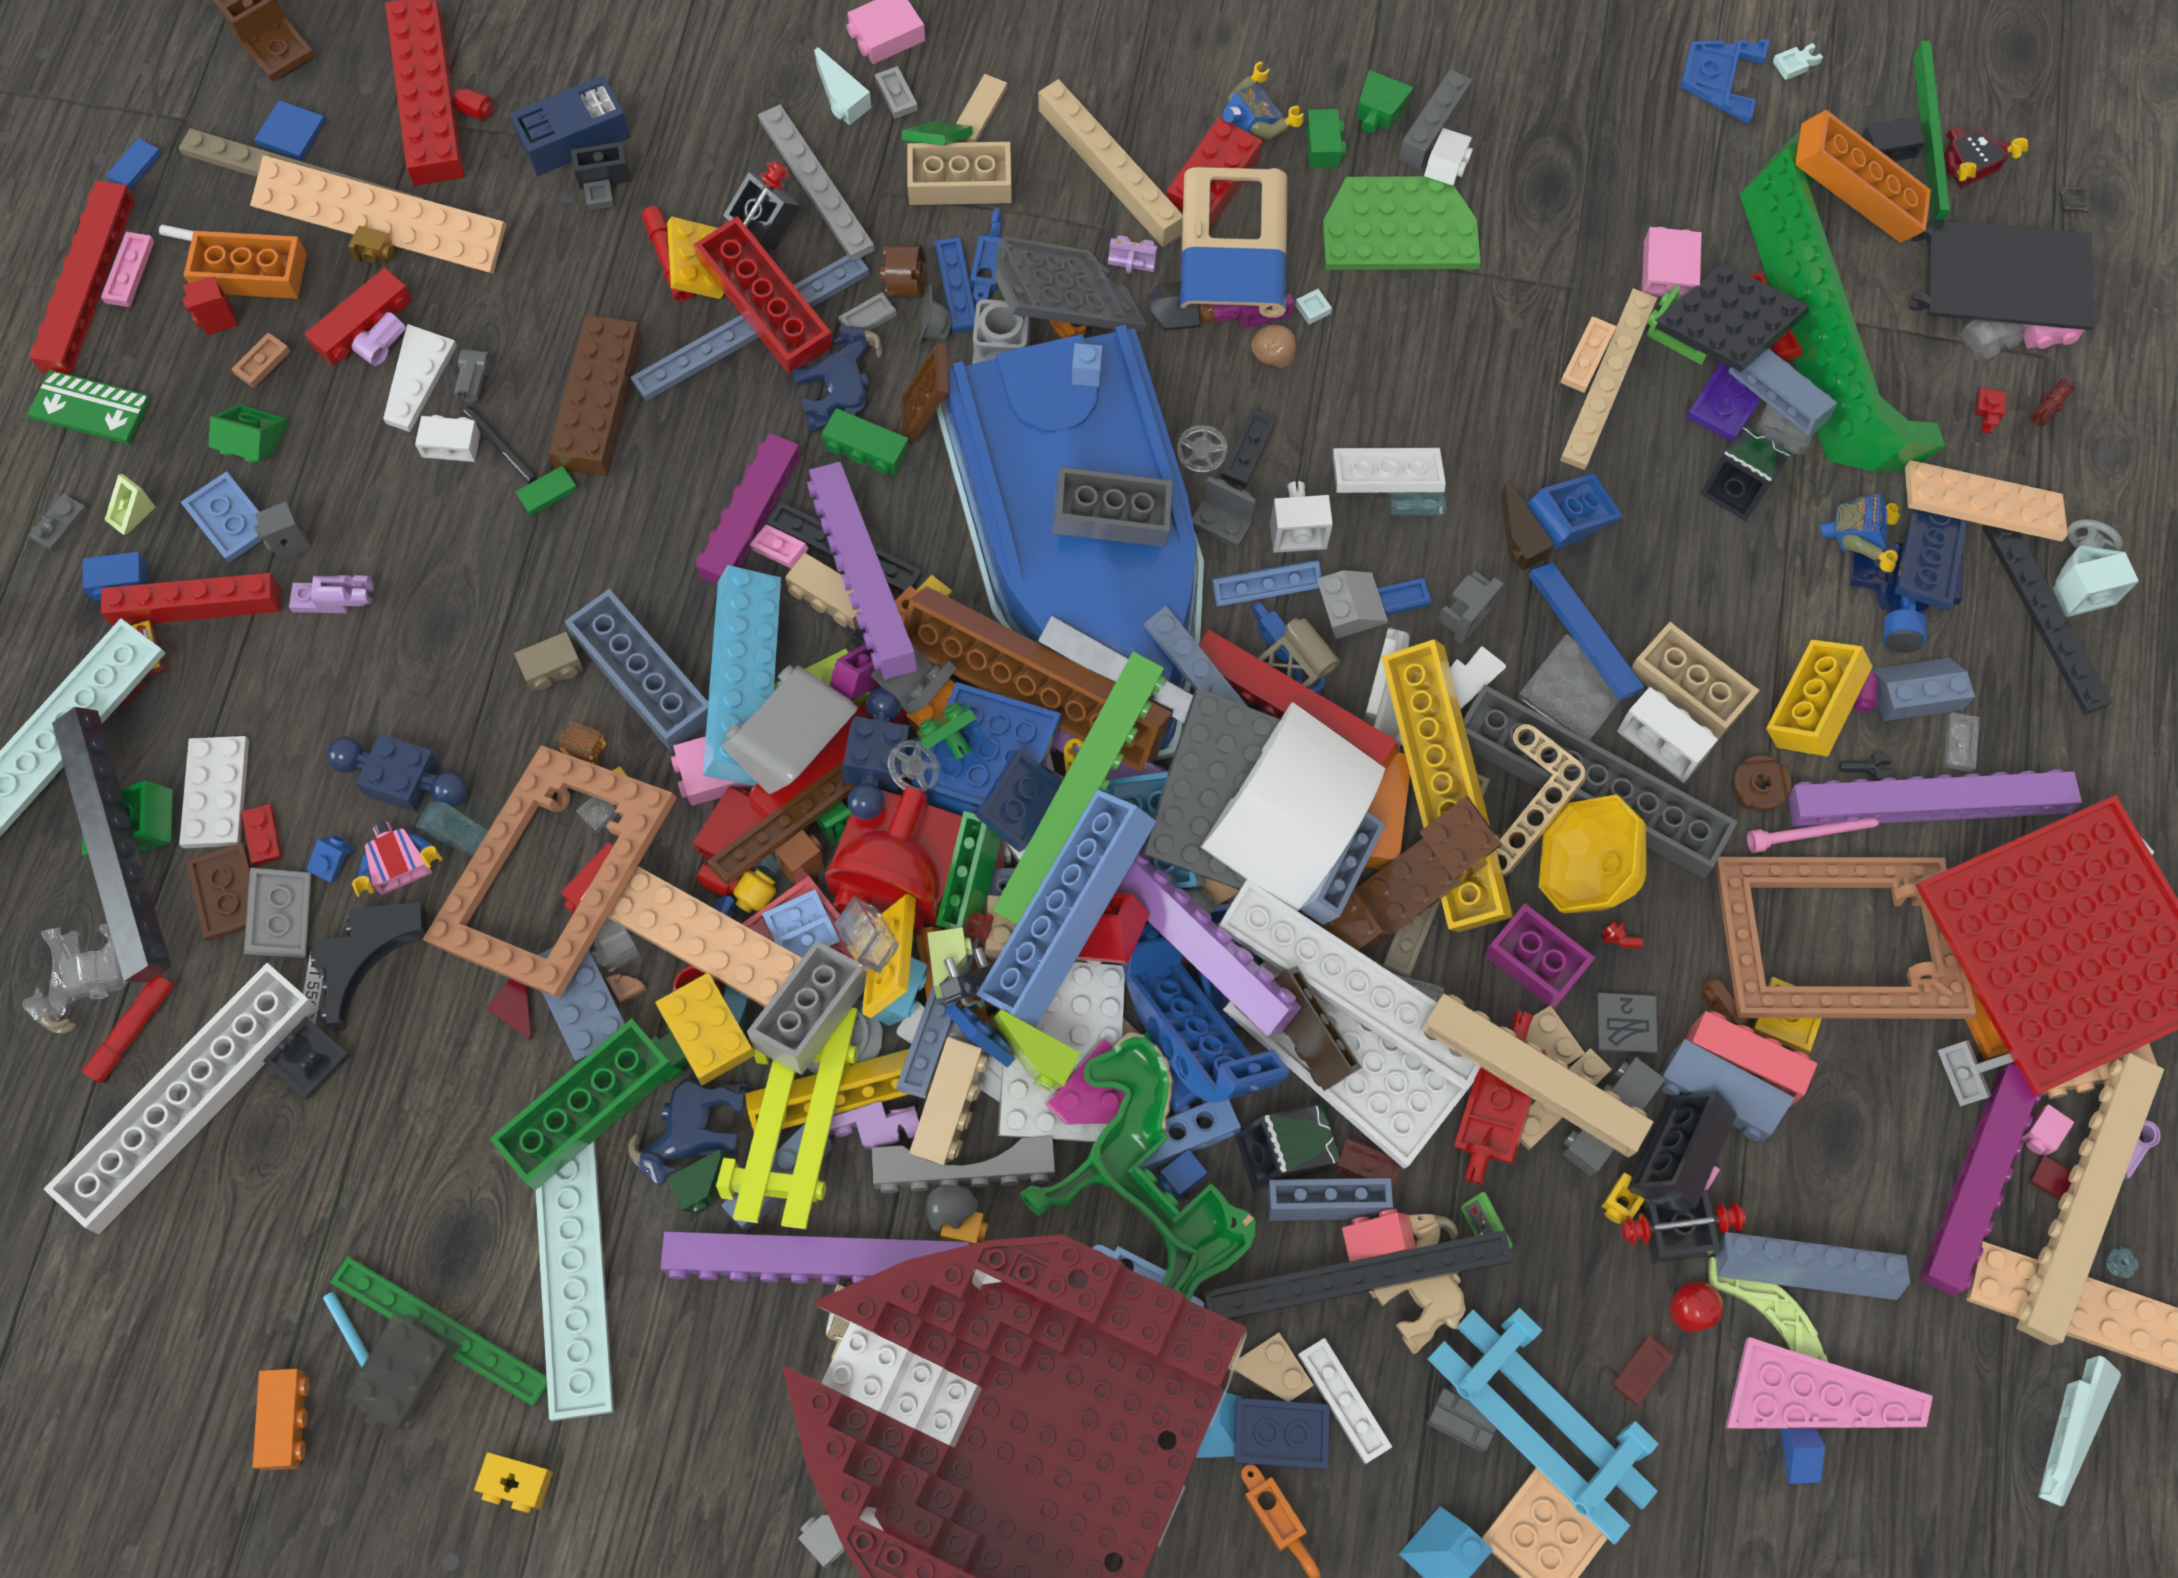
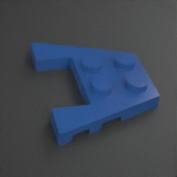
M1762 39L1759 43H1748V40H1738V43L1724 44L1723 41H1692L1680 88L1750 124L1756 99L1731 94L1732 83L1738 59L1759 64L1764 63L1769 40Z

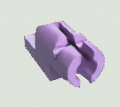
M348 575L313 576L312 583H293L289 608L292 612L347 613L348 606H364L365 604L372 603L373 599L368 597L367 593L374 592L372 578L364 575H354V577Z
M879 1101L833 1116L829 1136L835 1134L836 1138L851 1134L853 1132L852 1128L857 1127L864 1148L872 1150L875 1147H885L900 1142L899 1133L901 1129L906 1132L908 1138L915 1137L919 1120L914 1106L889 1110L890 1114L886 1115L882 1102Z

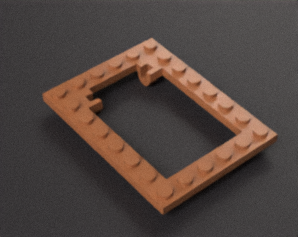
M540 746L423 940L434 947L560 999L677 797L672 792ZM571 788L617 805L618 807L615 811L622 818L619 824L609 820L606 825L610 833L619 837L548 958H542L467 927L466 925L538 806L554 812L565 810L570 801V794L567 789ZM555 792L558 795L556 801L551 799Z
M1719 857L1716 861L1715 869L1738 1018L1973 1019L1976 1015L1971 984L1915 886L1919 882L1946 871L1945 858ZM1751 888H1891L1894 906H1901L1908 897H1911L1913 906H1921L1932 962L1918 963L1908 969L1909 987L1766 986ZM1925 975L1927 977V979H1920L1922 976Z

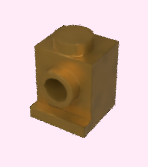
M360 225L348 246L357 262H361L363 258L370 263L378 262L386 265L388 260H391L394 255V246L391 245L392 242L388 233Z

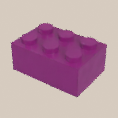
M1527 904L1520 908L1491 943L1484 955L1545 1004L1551 1005L1553 1009L1557 1007L1595 959L1593 955Z

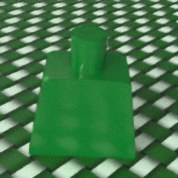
M1369 70L1357 111L1358 119L1363 120L1361 128L1367 133H1374L1377 126L1385 130L1390 129L1409 106L1413 87Z

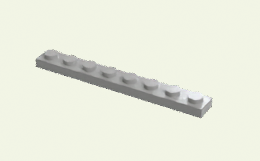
M778 105L758 114L759 122L850 260H857L875 251L873 242L782 106Z

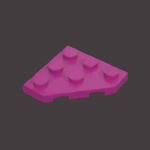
M1105 1038L1101 1039L1069 1075L1065 1085L1057 1089L1045 1103L1065 1125L1109 1124L1118 1114L1125 1093L1113 1088H1095L1087 1084L1084 1079L1085 1064L1090 1059L1112 1050L1113 1046Z

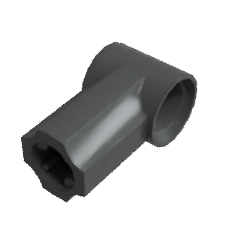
M462 349L459 354L458 366L460 372L454 394L456 398L464 402L473 403L479 399L484 376L490 374L492 356L490 352Z

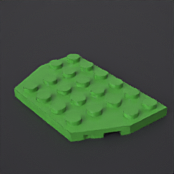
M1425 176L1346 177L1323 220L1325 270L1479 269L1481 264L1476 217L1454 185Z

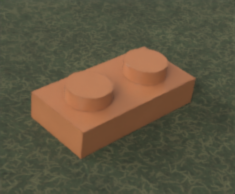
M267 333L231 370L237 377L252 388H255L291 351L287 345L270 333Z

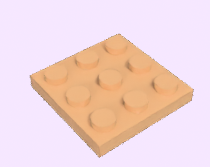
M1537 1468L1532 1471L1481 1537L1493 1549L1491 1553L1520 1578H1578L1608 1539L1587 1517L1580 1515L1575 1510L1573 1504Z

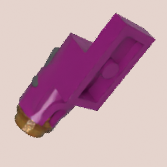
M1291 294L1286 295L1285 313L1274 318L1263 316L1259 311V306L1198 304L1199 314L1203 323L1209 321L1211 324L1218 321L1235 320L1238 317L1242 329L1292 317L1294 307ZM1269 306L1266 309L1272 310V306Z

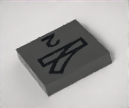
M1614 993L1596 994L1597 1052L1656 1055L1658 1053L1656 996Z

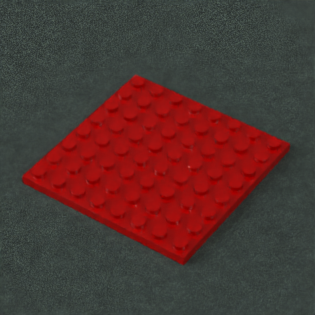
M2116 795L1915 885L2034 1097L2178 1030V898Z

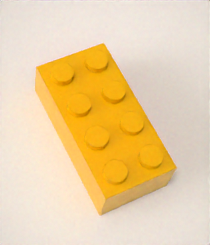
M1818 640L1810 641L1766 728L1777 748L1829 756L1873 667L1863 646Z

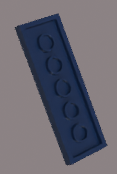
M1910 508L1895 594L1949 611L1954 600L1966 520Z

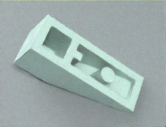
M816 48L814 50L816 65L829 99L831 110L838 119H843L850 125L872 108L870 92L821 49Z

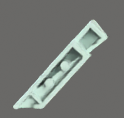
M2102 1356L2087 1359L2082 1380L2068 1383L2038 1496L2059 1506H2063L2066 1502L2121 1377L2120 1371Z

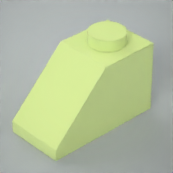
M963 927L927 933L936 998L944 997L939 983L950 980L943 962L949 957L954 958L959 975H962L969 967L967 956L973 955L971 939L964 937Z

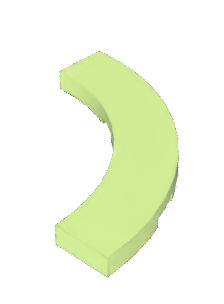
M1715 1257L1709 1258L1708 1284L1714 1286L1718 1291L1744 1300L1760 1311L1781 1334L1789 1350L1828 1362L1817 1337L1816 1329L1798 1303L1777 1284L1717 1277Z

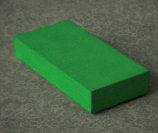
M561 466L515 493L528 514L532 516L577 491V487L564 467Z

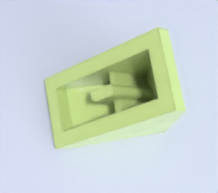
M120 474L115 484L105 521L123 535H126L155 506L139 486L125 475Z

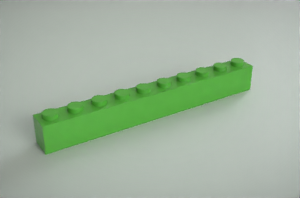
M1132 652L994 907L993 913L1015 925L1019 923L1097 789L1102 792L1107 790L1111 781L1106 778L1111 768L1114 770L1118 769L1125 756L1120 753L1125 742L1131 745L1138 732V729L1134 727L1138 718L1145 719L1152 706V703L1148 702L1152 692L1159 693L1166 680L1162 676L1163 667Z

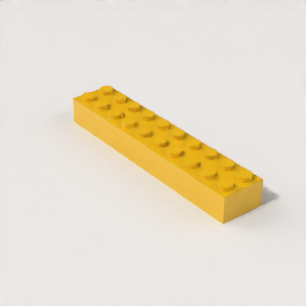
M1433 639L1382 656L1423 828L1465 797L1471 799L1489 824L1444 645ZM1496 850L1485 858L1488 865L1441 899L1449 930L1462 932L1513 917Z

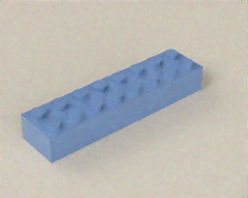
M1097 789L976 995L999 1010L1002 1009L1036 1028L1156 824V821L1136 805Z

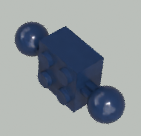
M881 686L873 689L866 698V710L872 719L852 716L840 781L857 785L849 793L847 803L850 812L861 820H872L883 811L885 798L880 789L898 791L909 730L907 725L889 722L900 714L902 707L899 700Z
M379 734L370 754L365 753L362 745L350 737H340L334 740L327 749V761L334 770L341 773H350L358 768L362 769L355 784L365 796L416 813L427 791L431 792L436 803L448 808L460 805L468 795V784L462 775L453 771H446L435 776L440 762L432 750Z

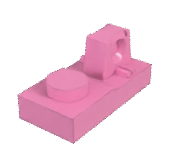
M767 524L750 543L753 551L791 569L808 550L804 542Z

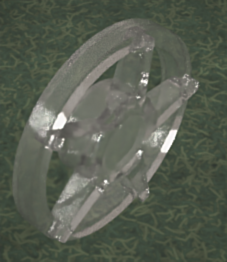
M1198 425L1191 427L1178 440V457L1185 467L1193 471H1213L1226 458V439L1220 431L1211 426ZM1204 431L1202 437L1194 441L1186 439L1192 433ZM1207 432L1217 436L1222 445H1213L1207 438ZM1182 443L1192 449V454L1188 459L1183 456L1181 450ZM1223 450L1221 457L1212 463L1210 459L1212 453ZM1199 459L1204 460L1207 465L1198 466L1192 464V462Z
M903 741L890 752L888 758L889 773L894 782L902 789L911 787L925 792L933 787L938 780L940 764L930 748L926 750L920 741ZM903 747H915L914 753L909 756L899 751ZM921 751H923L928 756L931 763L925 762L923 760V758L921 757ZM895 756L902 761L903 773L900 776L895 769ZM928 769H933L932 780L927 785L924 773ZM906 776L910 779H917L921 787L911 786L902 779Z

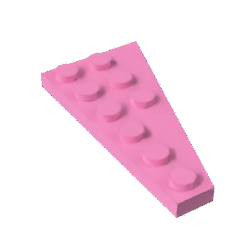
M1748 1337L1745 1341L1725 1429L1923 1428L1927 1426L1933 1396Z

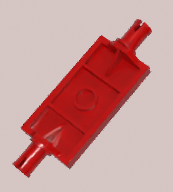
M1515 1011L1510 1030L1516 1034L1517 1039L1527 1043L1526 1038L1534 1017L1526 1012L1521 1015L1522 1011ZM1541 1049L1542 1054L1546 1056V1051L1544 1049ZM1480 1067L1475 1077L1454 1144L1456 1150L1471 1154L1464 1180L1470 1183L1476 1181L1475 1184L1477 1185L1483 1184L1489 1160L1493 1159L1513 1165L1533 1101L1531 1097Z

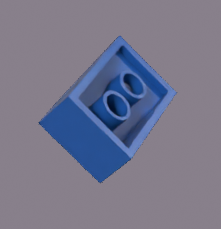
M1594 473L1542 488L1526 504L1555 544L1552 551L1570 546L1623 517Z

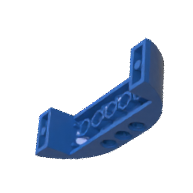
M1151 923L1145 924L1128 964H1122L1126 984L1138 1017L1145 1030L1150 1032L1152 1041L1169 1060L1171 1067L1186 1087L1201 1099L1215 1103L1273 1088L1282 1083L1288 1077L1289 1069L1277 1053L1272 1050L1251 1056L1182 966V953Z

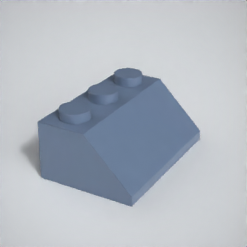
M1951 658L1871 669V671L1875 672L1878 679V706L1883 721L1964 710L1975 698L1968 672Z

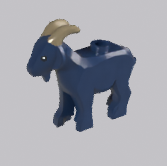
M841 325L838 328L839 336L833 342L835 345L845 344L846 346L827 355L812 367L792 369L796 386L813 381H825L828 395L824 399L818 401L809 398L801 399L811 433L826 427L836 408L854 416H857L865 409L868 401L865 389L869 388V383L865 372H859L858 364L869 346L876 350L877 357H881L883 353L881 340L876 333L861 327Z
M696 1076L682 1080L672 1091L670 1103L665 1102L662 1120L667 1121L665 1134L641 1152L638 1151L640 1142L638 1135L634 1134L630 1138L627 1147L628 1154L633 1163L643 1175L654 1184L661 1186L665 1184L669 1174L677 1172V1169L665 1165L666 1160L708 1156L717 1150L730 1152L732 1159L736 1160L738 1149L735 1148L738 1133L709 1130L711 1110L717 1105L725 1104L729 1105L735 1112L742 1113L743 1105H746L745 1093H748V1085L724 1084L719 1087H706L705 1084L701 1086Z

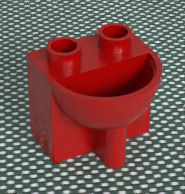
M906 787L902 796L881 790L885 798V805L879 816L872 820H861L851 813L833 860L826 871L827 884L830 894L836 897L833 903L834 906L847 914L857 917H865L869 908L884 912L907 894L915 897L913 935H920L923 926L940 928V926L936 925L962 816L929 806L926 794L915 788Z

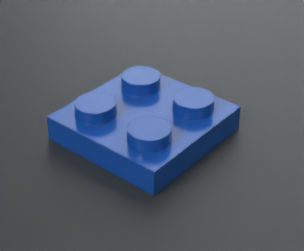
M951 1003L945 1010L972 1042L1007 1068L1012 1064L1015 1058L1008 1051L1010 1045L998 1034L994 1036L997 1030L986 1020L983 1022L977 1021L978 1015L967 1006L961 1009L955 1003Z

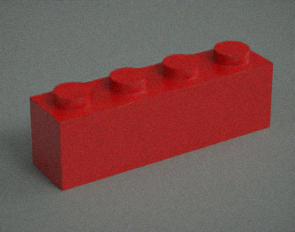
M384 267L308 330L305 336L311 347L328 363L334 366L339 361L344 360L353 350L352 343L357 335L362 332H369L387 312L395 315L397 312L405 309L412 299L406 286Z

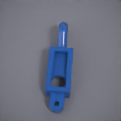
M999 208L993 211L992 227L989 236L979 235L970 277V287L974 289L973 300L976 304L983 299L989 300L990 292L997 291L998 284L994 278L998 244L1001 240L999 236L1002 228V211ZM983 269H988L992 272V278L978 277L979 272Z
M1258 602L1251 606V610L1259 621L1258 632L1268 646L1271 647L1284 636L1286 625L1275 611L1268 613L1264 606ZM1283 646L1275 655L1281 664L1289 663L1290 652ZM1294 659L1293 665H1299V663ZM1293 669L1294 680L1302 684V669ZM1325 677L1319 679L1317 684L1309 687V689L1319 694L1325 686Z

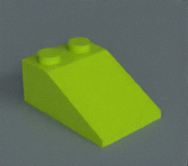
M1002 1009L993 1016L991 1022L1003 1039L1010 1045L1009 1048L1027 1074L1035 1079L1034 1084L1048 1092L1051 1089L1057 1090L1063 1087L1081 1053Z

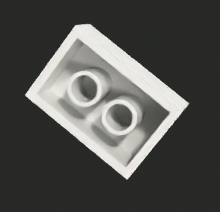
M1651 687L1632 706L1617 731L1683 783L1700 766L1718 741L1710 729L1700 726L1691 719L1685 710L1675 707L1663 693L1655 691Z

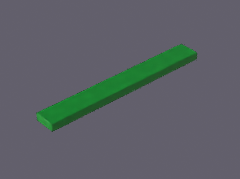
M1921 41L1913 56L1921 133L1925 141L1923 151L1927 187L1931 189L1929 201L1930 215L1933 220H1944L1950 211L1932 46L1930 41Z
M347 1256L330 1281L331 1284L531 1406L536 1407L547 1390V1376L351 1257Z

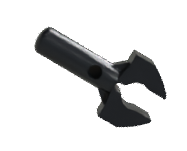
M1874 752L1869 762L1841 761L1838 765L1840 772L1869 773L1873 776V781L1889 778L1895 771H1884L1876 767L1879 764L1890 765L1894 761L1883 752Z

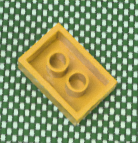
M709 973L655 1002L701 1086L754 1056L749 1042Z

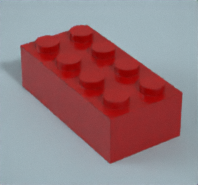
M1218 118L1166 190V197L1183 214L1184 174L1188 169L1195 167L1253 169L1261 156L1262 139ZM1212 180L1210 182L1209 231L1244 181Z

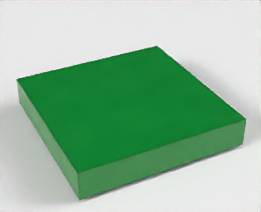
M934 121L902 130V140L936 145H947L973 135V126Z

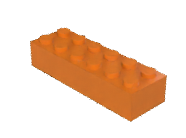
M1824 110L1801 124L1796 166L1899 243L1926 231L1931 189L1828 110Z

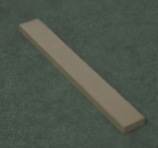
M1477 774L1482 796H1484L1490 779ZM1441 899L1396 932L1382 965L1383 968L1407 980L1409 979Z

